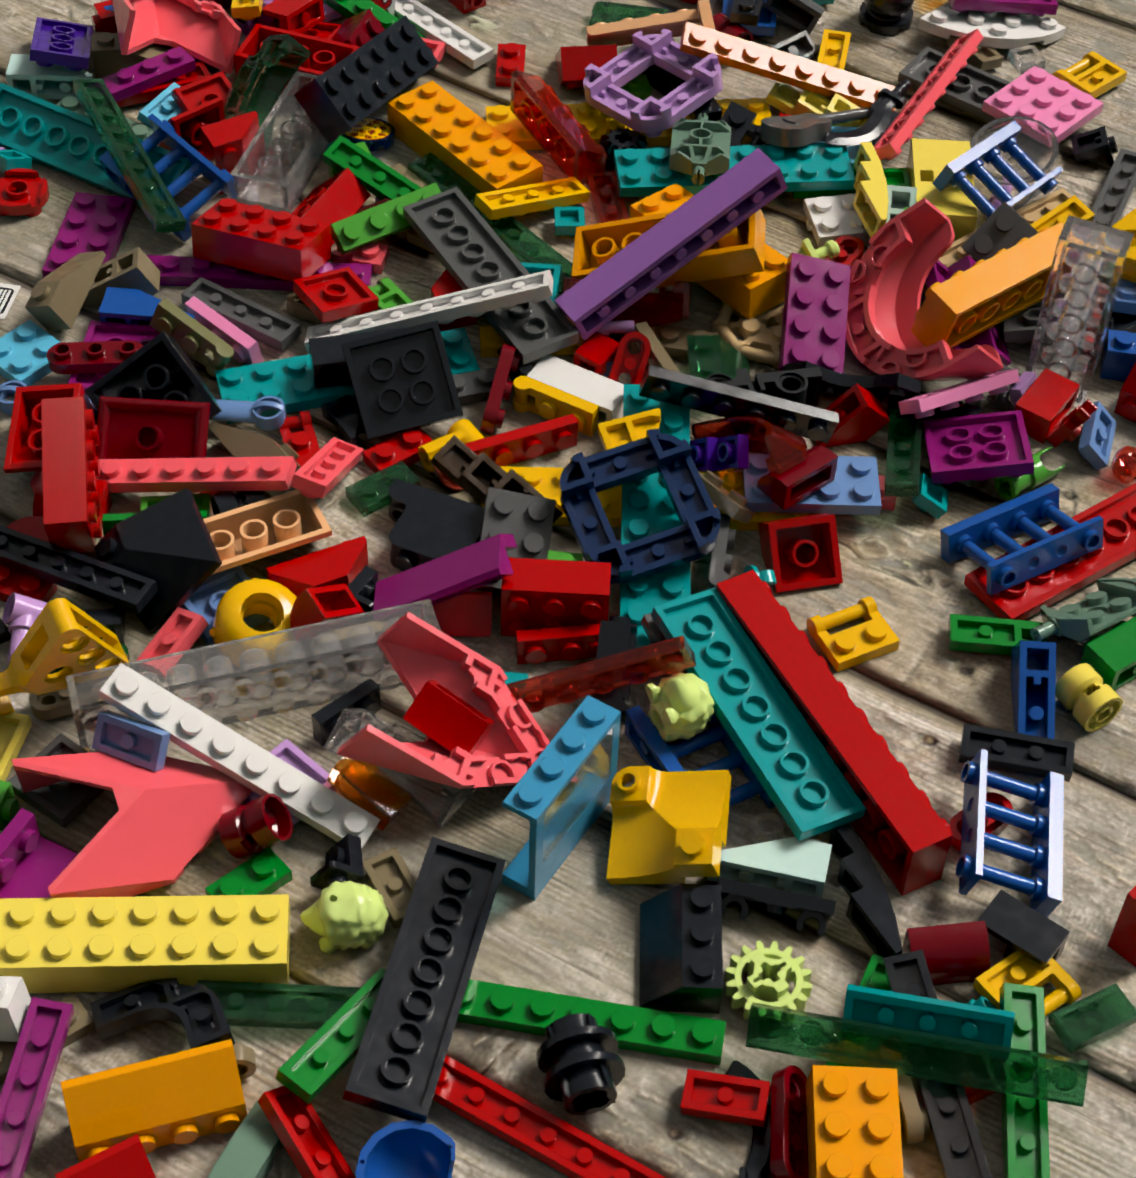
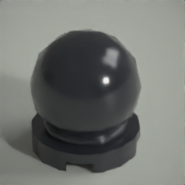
M864 0L859 10V22L861 25L865 23L871 27L870 32L873 34L895 36L898 34V30L910 29L914 15L912 5L915 0Z

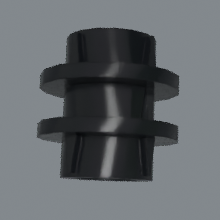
M590 1013L566 1015L546 1026V1041L542 1043L536 1052L538 1068L545 1073L543 1077L545 1094L550 1099L563 1102L564 1109L571 1115L596 1113L615 1103L617 1098L616 1086L625 1077V1065L619 1055L615 1054L618 1050V1041L613 1031L598 1026L597 1020Z

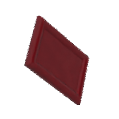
M99 396L97 418L99 446H95L96 456H99V459L206 458L211 403Z

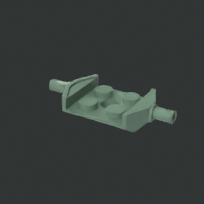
M699 113L696 120L680 118L672 127L669 169L692 175V182L697 185V180H699V185L703 184L705 181L704 176L727 172L730 161L731 127L724 120L710 121L706 113H704V117H702V113Z
M1136 578L1097 579L1098 591L1087 594L1086 599L1080 602L1064 605L1059 610L1048 608L1046 605L1040 606L1043 624L1030 630L1032 639L1040 642L1051 635L1059 637L1063 635L1083 642L1092 638L1099 631L1129 616L1135 617Z

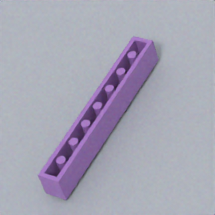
M757 148L556 298L554 301L558 308L578 330L581 338L586 340L788 189L780 167L762 150Z

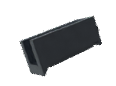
M610 616L609 621L601 620L591 697L621 711V715L626 716V710L630 709L625 702L629 703L637 624H632L631 619L627 617Z

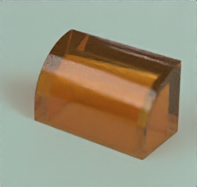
M343 757L333 767L327 779L347 800L379 818L380 822L377 827L382 831L413 800L404 789L378 766L348 757Z

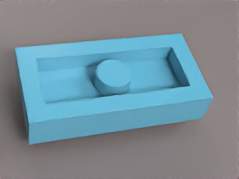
M173 82L139 111L137 119L144 125L151 127L148 116L151 114L161 121H168L170 118L183 113L172 97V90L181 86Z

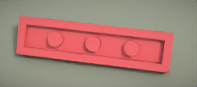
M333 437L294 473L290 487L300 490L299 492L308 498L323 499L361 461L364 449Z

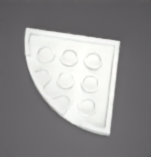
M949 2L921 17L917 27L920 30L948 40L950 35L962 37L978 29L984 37L978 45L1001 49L1028 48L1029 43L1033 42L1047 45L1063 38L1066 27L1058 24L1053 18L1039 17L1029 13L1010 15L1006 12L987 14L975 10L958 12L952 9Z

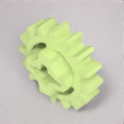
M759 940L756 941L755 950L752 951L744 945L741 947L740 957L737 955L731 956L730 965L725 971L724 981L726 985L724 993L725 996H732V1009L744 1008L743 1018L745 1020L754 1014L758 1016L759 1025H763L766 1018H772L773 1023L777 1026L780 1025L782 1015H785L792 1021L795 1019L797 1009L805 1010L807 999L810 998L812 984L810 983L812 972L811 969H803L805 961L803 956L795 959L791 957L792 947L789 946L784 951L778 950L777 941H773L770 948H764L763 943ZM747 972V982L743 985L742 976ZM793 981L794 990L790 994L788 992L789 982Z

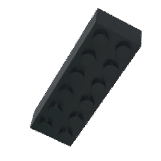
M405 15L294 94V97L328 144H330L439 62L434 57L432 50L427 47L420 37L415 26Z

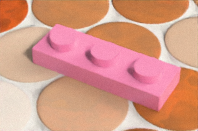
M195 296L185 302L188 313L194 315L196 321L234 349L233 357L239 363L245 362L250 365L264 362L258 342Z

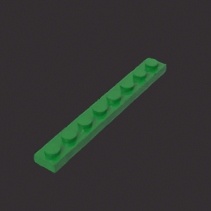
M469 979L457 1018V1022L545 1036L546 1026H549L555 1020L566 1015L590 1013L597 1020L598 1026L613 1031L617 1037L619 1049L720 1065L726 1028V1021L471 979Z

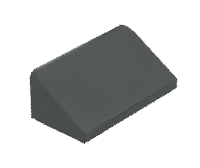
M806 30L771 46V48L806 59L819 55V50Z

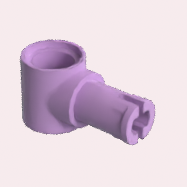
M14 592L11 593L3 611V623L9 625L8 631L11 634L7 662L10 663L11 655L47 602Z

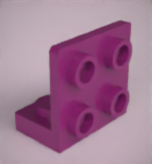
M22 808L0 834V898H51L48 891L49 885L78 854L41 837L35 815Z

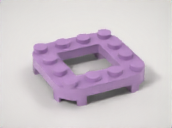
M662 29V34L643 36L642 31L634 33L632 35V46L600 68L592 63L585 68L583 80L585 100L590 106L635 131L645 133L650 138L660 136L662 131L671 128L680 118H685L723 90L721 66L717 55L711 53L705 58L679 51L680 44L673 41L672 31ZM654 64L685 80L684 83L660 100L650 96L643 101L621 89L623 85Z

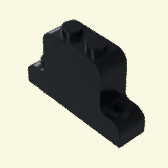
M395 478L388 489L389 515L396 522L389 533L390 563L393 567L403 572L479 542L484 507Z

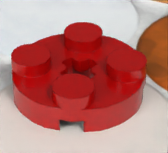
M27 168L4 171L5 177L0 178V216H38L42 212L41 207L47 203L50 195L45 177L42 179L37 171Z

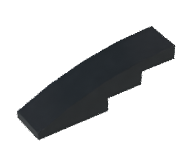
M849 823L831 829L829 844H832L831 851L841 862L837 881L850 897L846 916L876 955L885 958L902 954L903 949L896 916L883 880L867 849Z

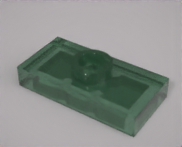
M1115 983L1051 1013L1047 1022L1068 1051L1073 1053L1136 1023V1009Z

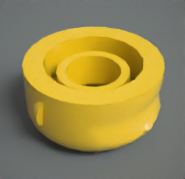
M253 578L234 585L219 601L214 616L213 628L209 630V634L213 638L218 652L222 654L223 658L230 665L249 673L263 674L284 667L294 658L300 646V643L295 642L290 627V614L297 598L296 595L282 584L268 579ZM262 614L271 619L275 629L266 632L256 631L248 627L243 620L249 615Z

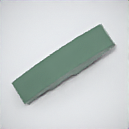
M258 1101L230 1139L207 1178H265L272 1169L274 1154L282 1142L258 1104Z

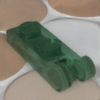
M598 1L593 5L589 26L598 22L610 23L624 18L647 17L654 13L666 14L668 9Z

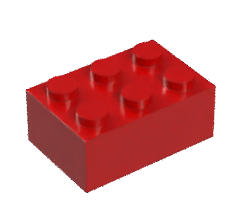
M508 557L514 574L502 579L501 636L516 637V631L599 624L601 620L608 621L611 563Z

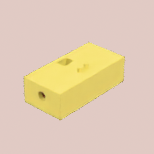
M912 138L907 170L911 186L917 187L916 203L925 198L949 217L954 229V241L974 232L978 214L977 207L957 186L953 187L950 185L940 192L932 184L948 163L971 149L970 141ZM967 174L966 178L975 187L974 175L970 176Z

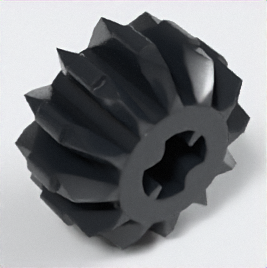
M617 126L615 130L607 129L605 135H602L599 141L600 162L606 165V169H615L613 161L614 150L628 148L647 149L646 137L640 135L638 131L630 130L629 127L621 129Z

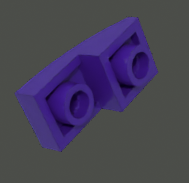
M735 434L721 438L705 437L690 441L692 448L691 457L698 471L707 472L708 470L718 473L749 468V435Z

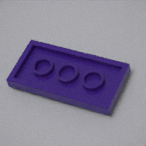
M37 17L29 61H35L37 65L43 67H52L55 64L65 66V69L70 71L88 70L93 26Z

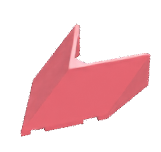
M112 0L121 55H129L153 43L174 48L181 46L190 56L225 73L232 74L234 54L238 49L242 30L220 4L205 0Z
M407 612L379 636L377 644L412 698L415 700L427 681L436 680L494 720L495 724L473 754L458 746L450 752L428 736H426L424 742H399L372 725L367 724L339 747L337 755L458 789L514 786L550 741L523 700L515 699L505 683L508 677L500 666L412 613Z
M101 751L12 759L24 793L62 781H70L113 791L119 809L49 885L48 891L51 898L133 897L175 883L184 873L185 866L197 853L201 854L218 835L221 815L239 807L252 792L251 789L212 766L167 756L164 769L156 772Z

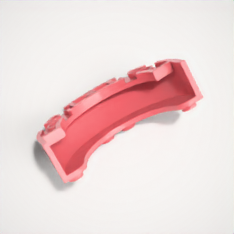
M925 198L883 225L868 241L871 245L862 258L855 260L850 272L846 340L857 359L878 375L901 373L920 381H967L982 378L1004 368L1000 355L994 347L988 344L980 346L976 344L971 348L950 349L949 344L944 340L924 346L910 331L916 320L915 313L920 308L921 294L929 272L938 259L951 247L955 238L954 229L949 217Z

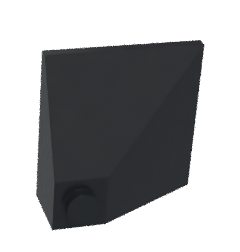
M164 331L84 391L97 410L99 407V396L207 402L211 403L209 420L222 411L190 359L176 340Z
M186 488L115 524L94 547L99 561L156 581L158 592L143 610L136 614L149 632L154 634L165 624L176 608L181 607L222 564L192 492Z

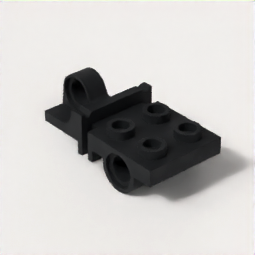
M820 367L755 374V381H751L747 368L736 369L734 379L724 373H714L706 379L818 408L823 375ZM733 420L737 432H742L744 435H749L750 431H753L755 437H759L761 429H766L765 427ZM769 429L774 437L781 440H792L798 437L797 435Z

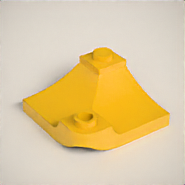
M629 766L618 771L612 780L610 793L613 818L606 876L610 885L685 884L686 877H719L722 847H726L732 777L729 771L665 772L656 770L651 766ZM635 780L632 786L625 787L628 782Z

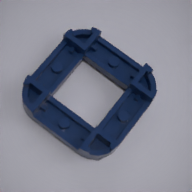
M651 429L646 431L645 438L591 456L584 457L583 453L580 452L571 457L570 463L564 468L559 480L561 505L585 561L611 563L610 585L633 582L704 557L716 547L721 520L720 510L718 507L715 508L691 457L692 448L685 439L681 441L675 436L660 433V429ZM658 472L681 525L622 545L621 541H617L597 492Z

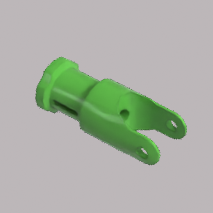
M1052 446L1032 455L1034 474L1015 478L1009 476L994 478L995 489L1000 497L1008 501L1017 498L1019 492L1024 489L1031 490L1061 472L1065 465L1051 471L1046 469L1040 460V456L1051 450Z

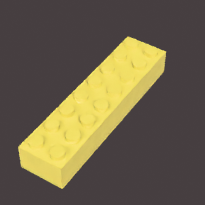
M289 894L0 898V976L22 977L28 993L118 992L139 983L165 978H177L179 984L195 986L198 982L210 990L289 989L291 923Z

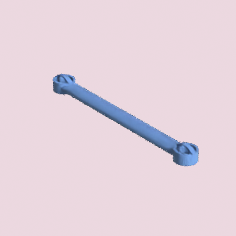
M10 380L0 385V410L2 412L12 415L14 401H5V398L15 394L16 387L27 386L25 383L18 380ZM272 395L261 397L256 401L215 399L222 411L210 420L255 423L258 428L270 431L282 426L286 419V409L283 400ZM90 400V402H91V404H92V406H93V408H92V409H93V412H94V413H98L97 408L94 406V404H93L92 401ZM269 409L279 411V413L271 417L259 415Z

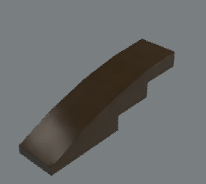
M455 435L433 456L430 462L483 504H485L488 487L545 498L512 468L506 472L484 452L479 456L476 455ZM555 507L553 524L563 514L557 507Z

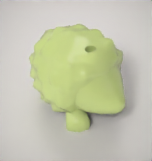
M675 672L670 677L661 678L658 686L653 683L645 685L650 700L648 716L664 741L671 742L676 739L689 740L704 730L706 723L710 722L714 714V701L710 695L708 684L693 673Z
M352 881L332 882L329 887L322 890L320 898L300 915L301 921L320 936H324L318 942L320 950L326 955L332 954L338 948L343 951L349 947L357 949L359 946L369 949L375 942H379L389 916L383 897L378 893V890Z

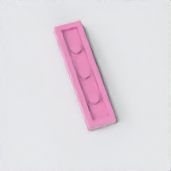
M1018 369L997 371L982 378L967 380L898 402L901 415L915 414V419L934 415V409L940 407V411L957 408L960 406L959 401L963 399L965 403L984 399L983 393L989 392V395L1007 392V385L1020 382Z

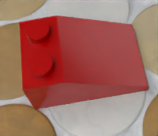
M81 383L16 387L3 468L5 473L42 471L41 399L84 396L87 409H92L93 406L84 392L85 390Z

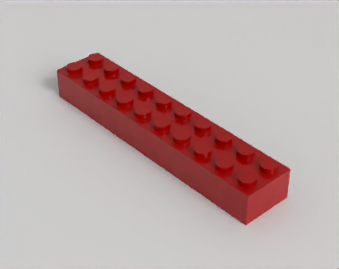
M754 569L717 583V591L866 807L863 818L849 823L900 894L904 896L940 880L953 834L948 822L940 818L932 808L927 794L916 787L910 779L905 765L895 759L889 751L884 737L880 734L877 735L868 723L865 712L861 708L856 707L848 696L844 684L835 679L829 671L826 660L822 656L817 655L811 647L805 632L796 627L791 620L787 608L780 605L772 595L768 583L762 581Z

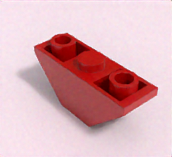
M365 536L267 567V579L287 587L296 597L307 588L346 583L348 586L363 568L368 565L367 540Z

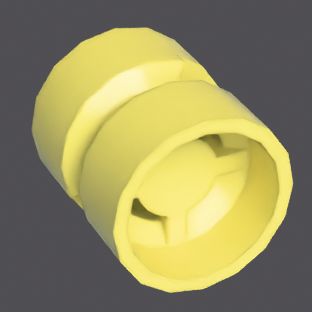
M1088 663L1074 666L1056 683L1055 697L1067 710H1073V717L1088 732L1103 728L1117 716L1122 708V698L1109 685L1103 684V678Z

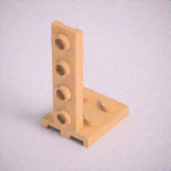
M699 0L697 9H680L672 13H654L647 17L624 18L616 22H598L591 26H586L587 46L614 44L623 46L633 44L632 35L639 31H642L643 36L649 34H662V29L672 31L673 37H679L682 35V29L686 21L715 30L709 0Z

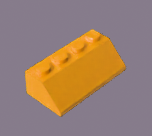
M232 1039L61 1081L65 1107L79 1162L138 1134L144 1150L148 1154L154 1151L155 1148L174 1143L180 1145L188 1144L204 1135L216 1132L221 1134L233 1132L238 1129L247 1116Z

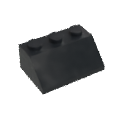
M680 884L640 904L639 1007L666 1012L719 1014L723 994L721 885Z

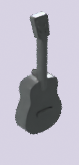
M864 107V109L857 108L820 115L803 113L792 116L767 117L761 120V140L771 145L789 148L802 147L817 141H825L826 132H831L832 124L869 118L873 109Z

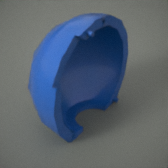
M417 1120L392 1122L373 1133L362 1148L355 1176L356 1178H452L455 1162V1142L449 1135L432 1124Z

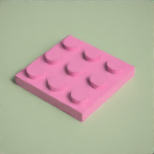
M1034 66L983 102L982 111L1005 124L1015 120L1022 127L1021 133L1052 149L1100 114L1104 103L1095 99L1092 95L1073 87L1068 82L1049 74L1046 70Z

